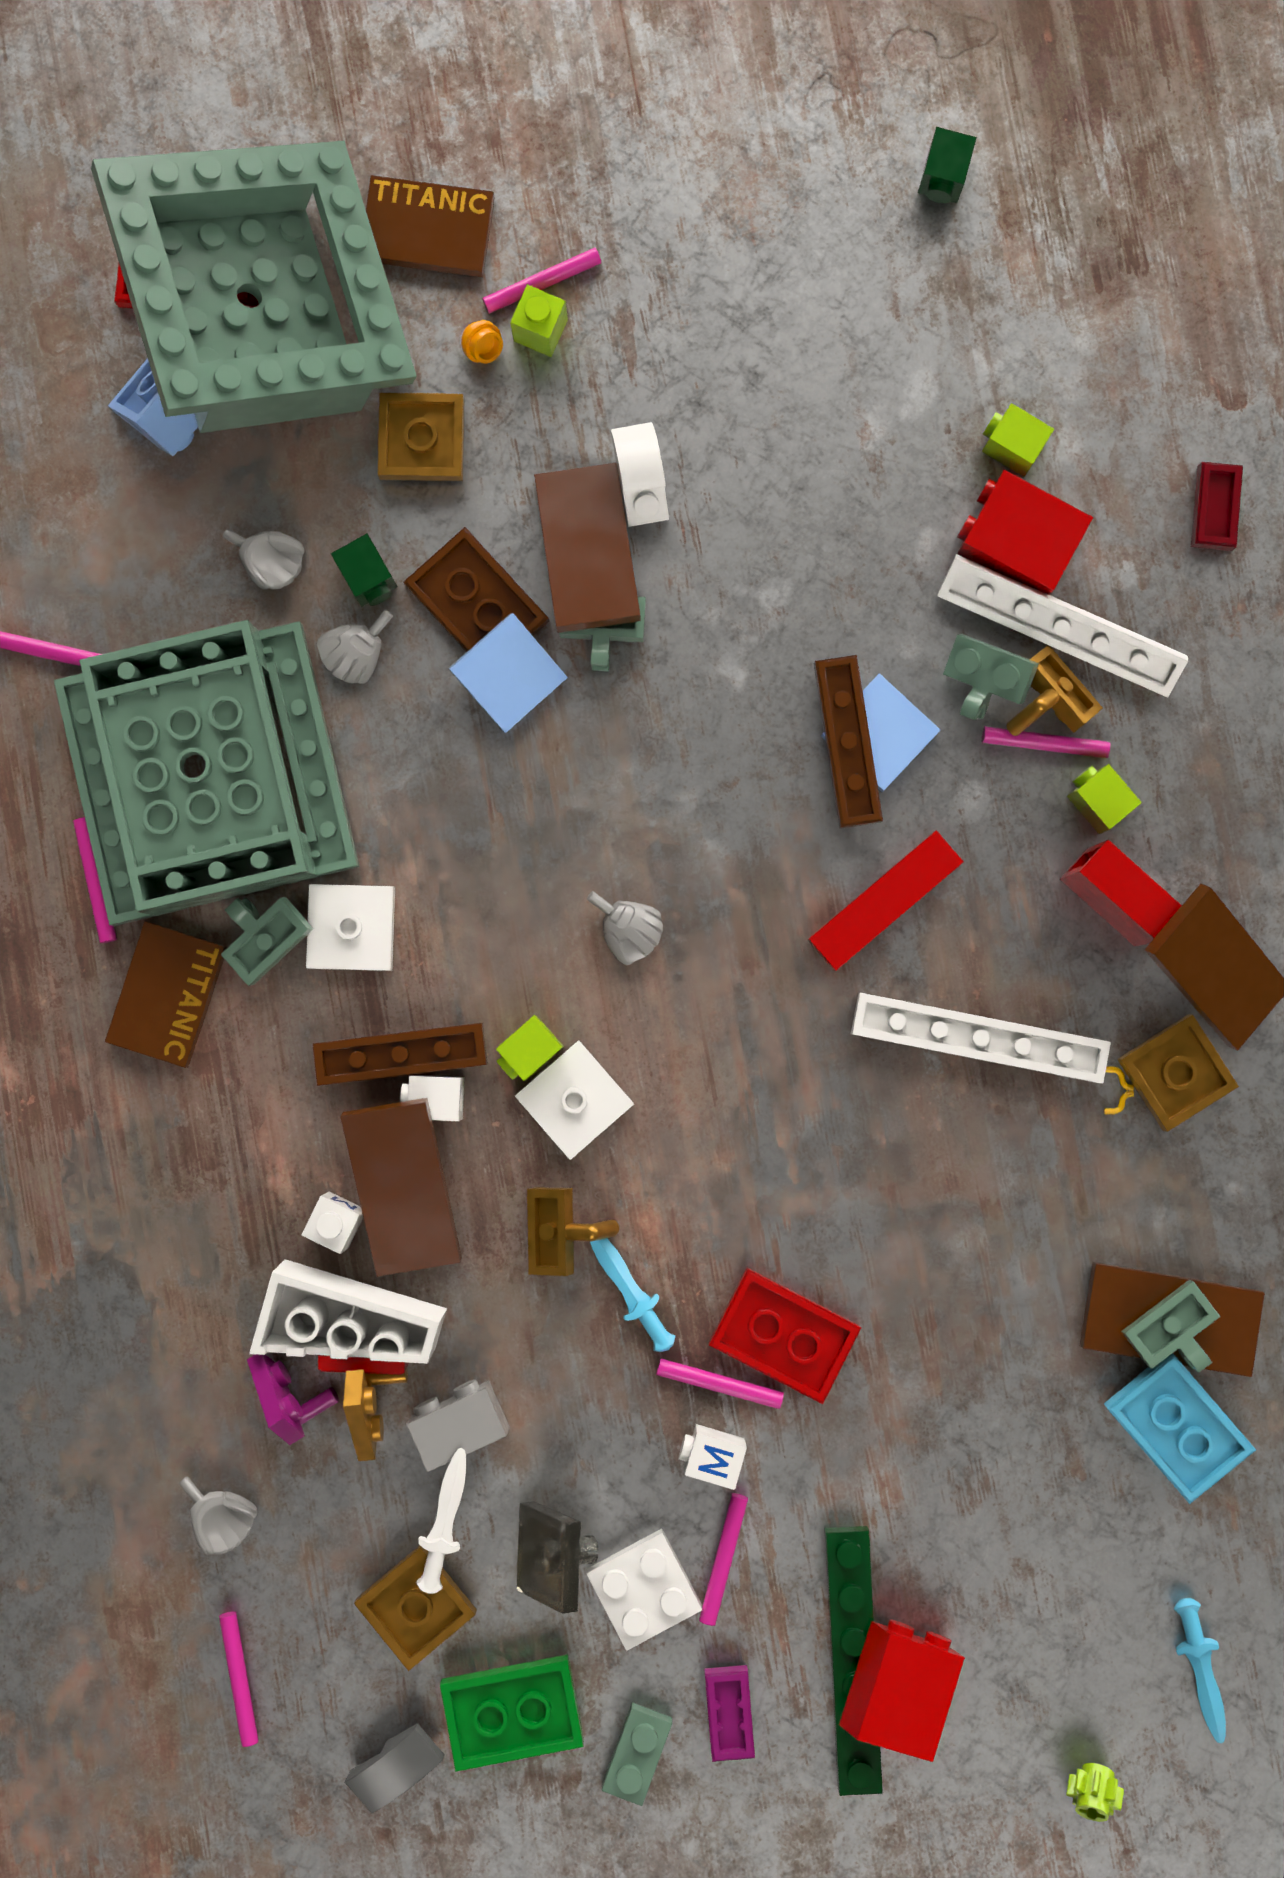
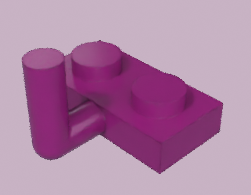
M255 1354L247 1359L268 1428L289 1445L305 1436L302 1424L339 1402L337 1393L330 1387L300 1406L296 1398L290 1393L288 1385L292 1383V1379L287 1368L280 1360L274 1362L266 1354Z

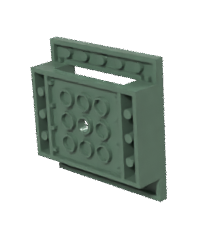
M345 141L93 159L91 171L165 417L194 413L200 433L357 412L362 410L373 389L413 384L417 377ZM312 193L314 194L359 343L346 344L306 213ZM241 292L250 293L257 299L259 305L254 308L246 307L239 302L237 294Z
M244 620L81 659L79 660L82 670L81 674L54 680L109 925L117 926L360 867L305 632L300 621L258 631L249 620ZM269 675L306 834L299 829L264 676ZM192 755H201L205 760L204 772L195 778L187 777L184 772L185 761Z

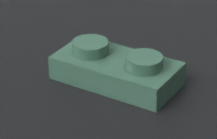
M631 1703L602 1782L603 1792L639 1806L643 1805L672 1726V1717L639 1704Z

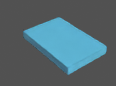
M1173 1353L1154 1368H1146L1104 1403L1109 1412L1189 1504L1256 1451L1253 1445Z

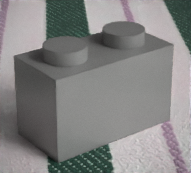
M476 1379L468 1381L453 1390L455 1396L439 1403L437 1397H434L413 1408L415 1414L410 1417L406 1425L427 1472L449 1463L459 1448L464 1449L467 1455L507 1436L510 1426L489 1380L478 1385Z

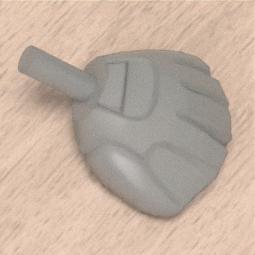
M227 529L223 534V538L240 547L239 556L247 574L262 589H281L291 584L302 569L304 547L297 539L276 531H264L245 539L230 529Z
M384 610L370 628L365 625H343L322 634L318 638L316 645L321 661L326 669L333 676L351 684L357 682L361 684L366 683L373 674L380 654L382 642L377 635L391 620L392 614Z
M594 891L588 895L587 900L606 914L603 919L604 939L613 955L622 964L630 965L647 957L654 950V947L658 945L663 932L661 913L658 910L645 904L630 901H617L611 905Z
M188 1476L179 1483L195 1503L190 1510L191 1523L197 1544L205 1555L226 1553L239 1546L241 1541L246 1539L258 1514L257 1507L251 1501L227 1491L209 1492L203 1496Z

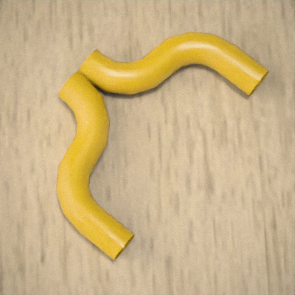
M1106 1066L1105 1073H1116L1121 1086L1129 1090L1121 1095L1116 1108H1104V1114L1114 1115L1124 1109L1128 1097H1134V1085L1126 1082L1125 1075L1121 1069Z

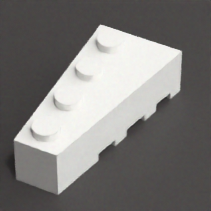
M285 1259L271 1274L249 1354L265 1355L267 1352L286 1353V1356L304 1357L306 1354L327 1355L333 1359L364 1357L370 1358L371 1361L427 1364L436 1348L447 1308Z

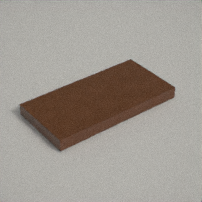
M617 463L534 474L557 633L641 621Z
M1200 883L1145 948L1146 953L1225 1044L1236 1051L1241 1048L1284 997V977L1213 889Z
M422 1098L343 1112L340 1118L377 1277L460 1263L462 1255L428 1099Z
M1092 1262L1079 1346L1083 1349L1141 1358L1121 1331L1185 1282L1191 1280L1195 1282L1221 1316L1193 1337L1212 1361L1205 1369L1252 1377L1265 1292ZM1178 1349L1173 1352L1184 1366H1188Z

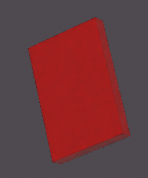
M746 1267L708 1344L823 1404L861 1327Z

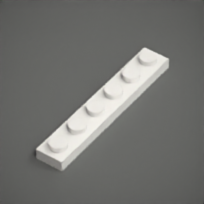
M957 554L937 595L940 598L1167 698L1188 663V656Z
M858 993L850 1033L851 1035L1100 1084L1104 1083L1111 1045L1109 1041L865 993Z

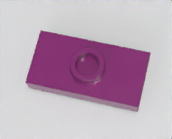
M747 1665L705 1668L712 1762L755 1758Z

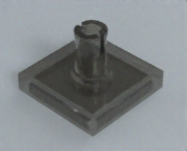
M535 1501L520 1503L516 1590L562 1614L577 1612L579 1565L595 1564L597 1562L598 1554H588V1552L599 1550L597 1540L592 1535L580 1538L581 1521Z

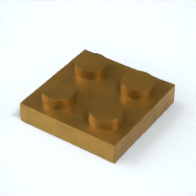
M379 393V479L463 481V394Z
M1193 1014L1186 1015L1117 1059L1160 1128L1165 1132L1175 1128L1239 1087Z
M420 1545L357 1597L354 1605L408 1671L474 1617L477 1611L443 1567L440 1575L443 1587L435 1594H427L418 1588L416 1581L423 1575L428 1550Z

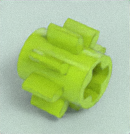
M1085 1763L1082 1765V1769H1077L1076 1775L1069 1774L1066 1795L1073 1798L1072 1804L1076 1806L1075 1811L1080 1816L1088 1820L1104 1822L1109 1819V1815H1113L1114 1810L1121 1811L1124 1789L1118 1787V1779H1115V1773L1110 1768L1097 1763Z

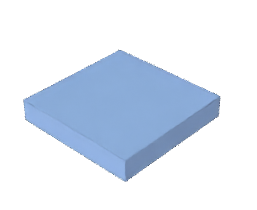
M510 613L448 668L504 733L509 731L568 678L513 613Z
M879 673L863 690L878 790L883 792L939 733L940 729ZM823 732L822 735H821V737H822L823 739H825V733H824V732Z

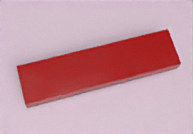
M937 830L934 831L807 940L830 967L837 971L964 861Z

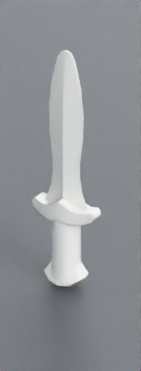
M462 1448L457 1449L445 1472L433 1528L427 1538L423 1536L418 1538L419 1545L428 1550L423 1575L416 1581V1584L422 1592L427 1594H435L443 1587L440 1575L445 1554L455 1553L460 1550L459 1542H453L452 1529L455 1514L461 1501L466 1476V1454Z

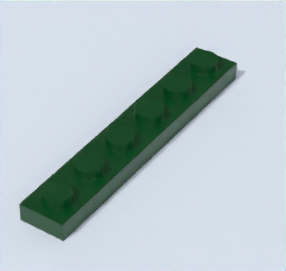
M867 1526L825 1528L839 1796L883 1794L880 1747L856 1740L839 1725L871 1621L874 1622L869 1529Z

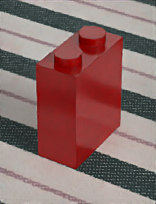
M1003 470L996 482L988 479L980 493L977 502L981 503L983 507L977 518L969 515L962 526L957 538L961 539L963 543L957 554L1050 595L1055 590L1094 517L1018 476Z
M1110 840L1087 848L1060 878L1065 885L1133 946L1150 944L1182 906Z
M890 1619L888 1626L871 1621L839 1725L858 1741L933 1762L965 1657L950 1648L952 1642L950 1639L939 1634L927 1631L924 1638L914 1635V1628L899 1621Z

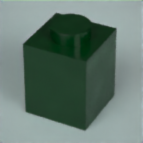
M936 126L918 193L927 195L934 202L947 203L950 201L957 203L965 184L977 137Z
M368 533L330 553L361 607L368 603L370 606H375L384 602L392 595L391 590L398 587Z

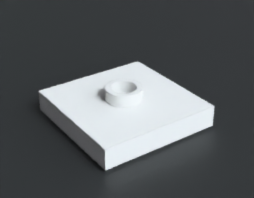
M309 884L308 923L314 929L307 935L306 968L392 971L395 887Z
M579 1040L515 1095L518 1101L570 1160L634 1105L632 1100Z

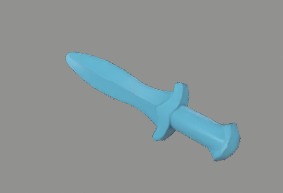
M608 1238L590 1242L598 1262L618 1287L626 1301L629 1314L624 1315L623 1319L625 1321L637 1318L640 1320L653 1340V1351L663 1352L669 1350L675 1342V1335L666 1331L652 1309L657 1304L659 1295L654 1294L650 1297L640 1289L632 1278L618 1250Z
M1183 1598L1176 1603L1174 1610L1181 1616L1186 1640L1176 1647V1652L1179 1656L1185 1654L1189 1659L1195 1673L1198 1698L1206 1724L1214 1739L1218 1743H1223L1226 1736L1224 1705L1211 1665L1212 1650H1218L1219 1643L1216 1640L1203 1636L1198 1616L1201 1604L1192 1598Z

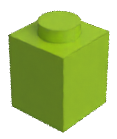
M527 284L510 322L514 342L552 357L568 321L566 301Z
M1011 403L1003 416L997 412L994 414L983 432V435L988 437L989 440L982 452L1025 477L1053 433L1054 428Z
M1110 764L1097 771L1093 766H1090L1072 781L1077 788L1067 795L1069 800L1098 834L1110 830L1142 803Z
M534 1015L496 1048L501 1055L497 1063L512 1080L519 1075L523 1081H526L563 1049L564 1046L540 1018Z

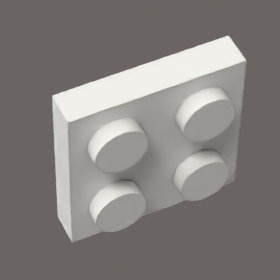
M663 1529L587 1568L586 1574L626 1651L702 1611V1604Z

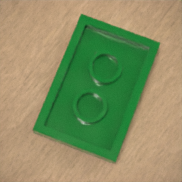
M568 1654L441 1679L440 1689L455 1772L584 1747V1737Z

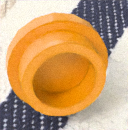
M481 320L472 322L465 328L462 334L461 345L464 354L471 361L487 364L498 358L503 349V340L498 327L490 321Z

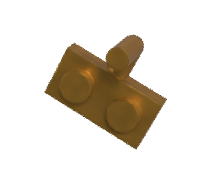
M1047 645L1029 659L1039 663L1031 687L1039 692L1040 695L1007 722L1006 728L1010 734L1018 736L1052 708L1057 718L1065 723L1074 733L1102 710L1103 707L1056 652Z
M534 1187L527 1189L529 1275H573L574 1241L592 1242L614 1237L619 1232V1225L615 1220L593 1224L573 1223L572 1188Z
M407 1369L403 1375L364 1373V1370L346 1371L343 1409L358 1461L375 1460L377 1442L384 1439L383 1417L381 1414L375 1415L377 1411V1397L375 1387L372 1386L407 1383Z

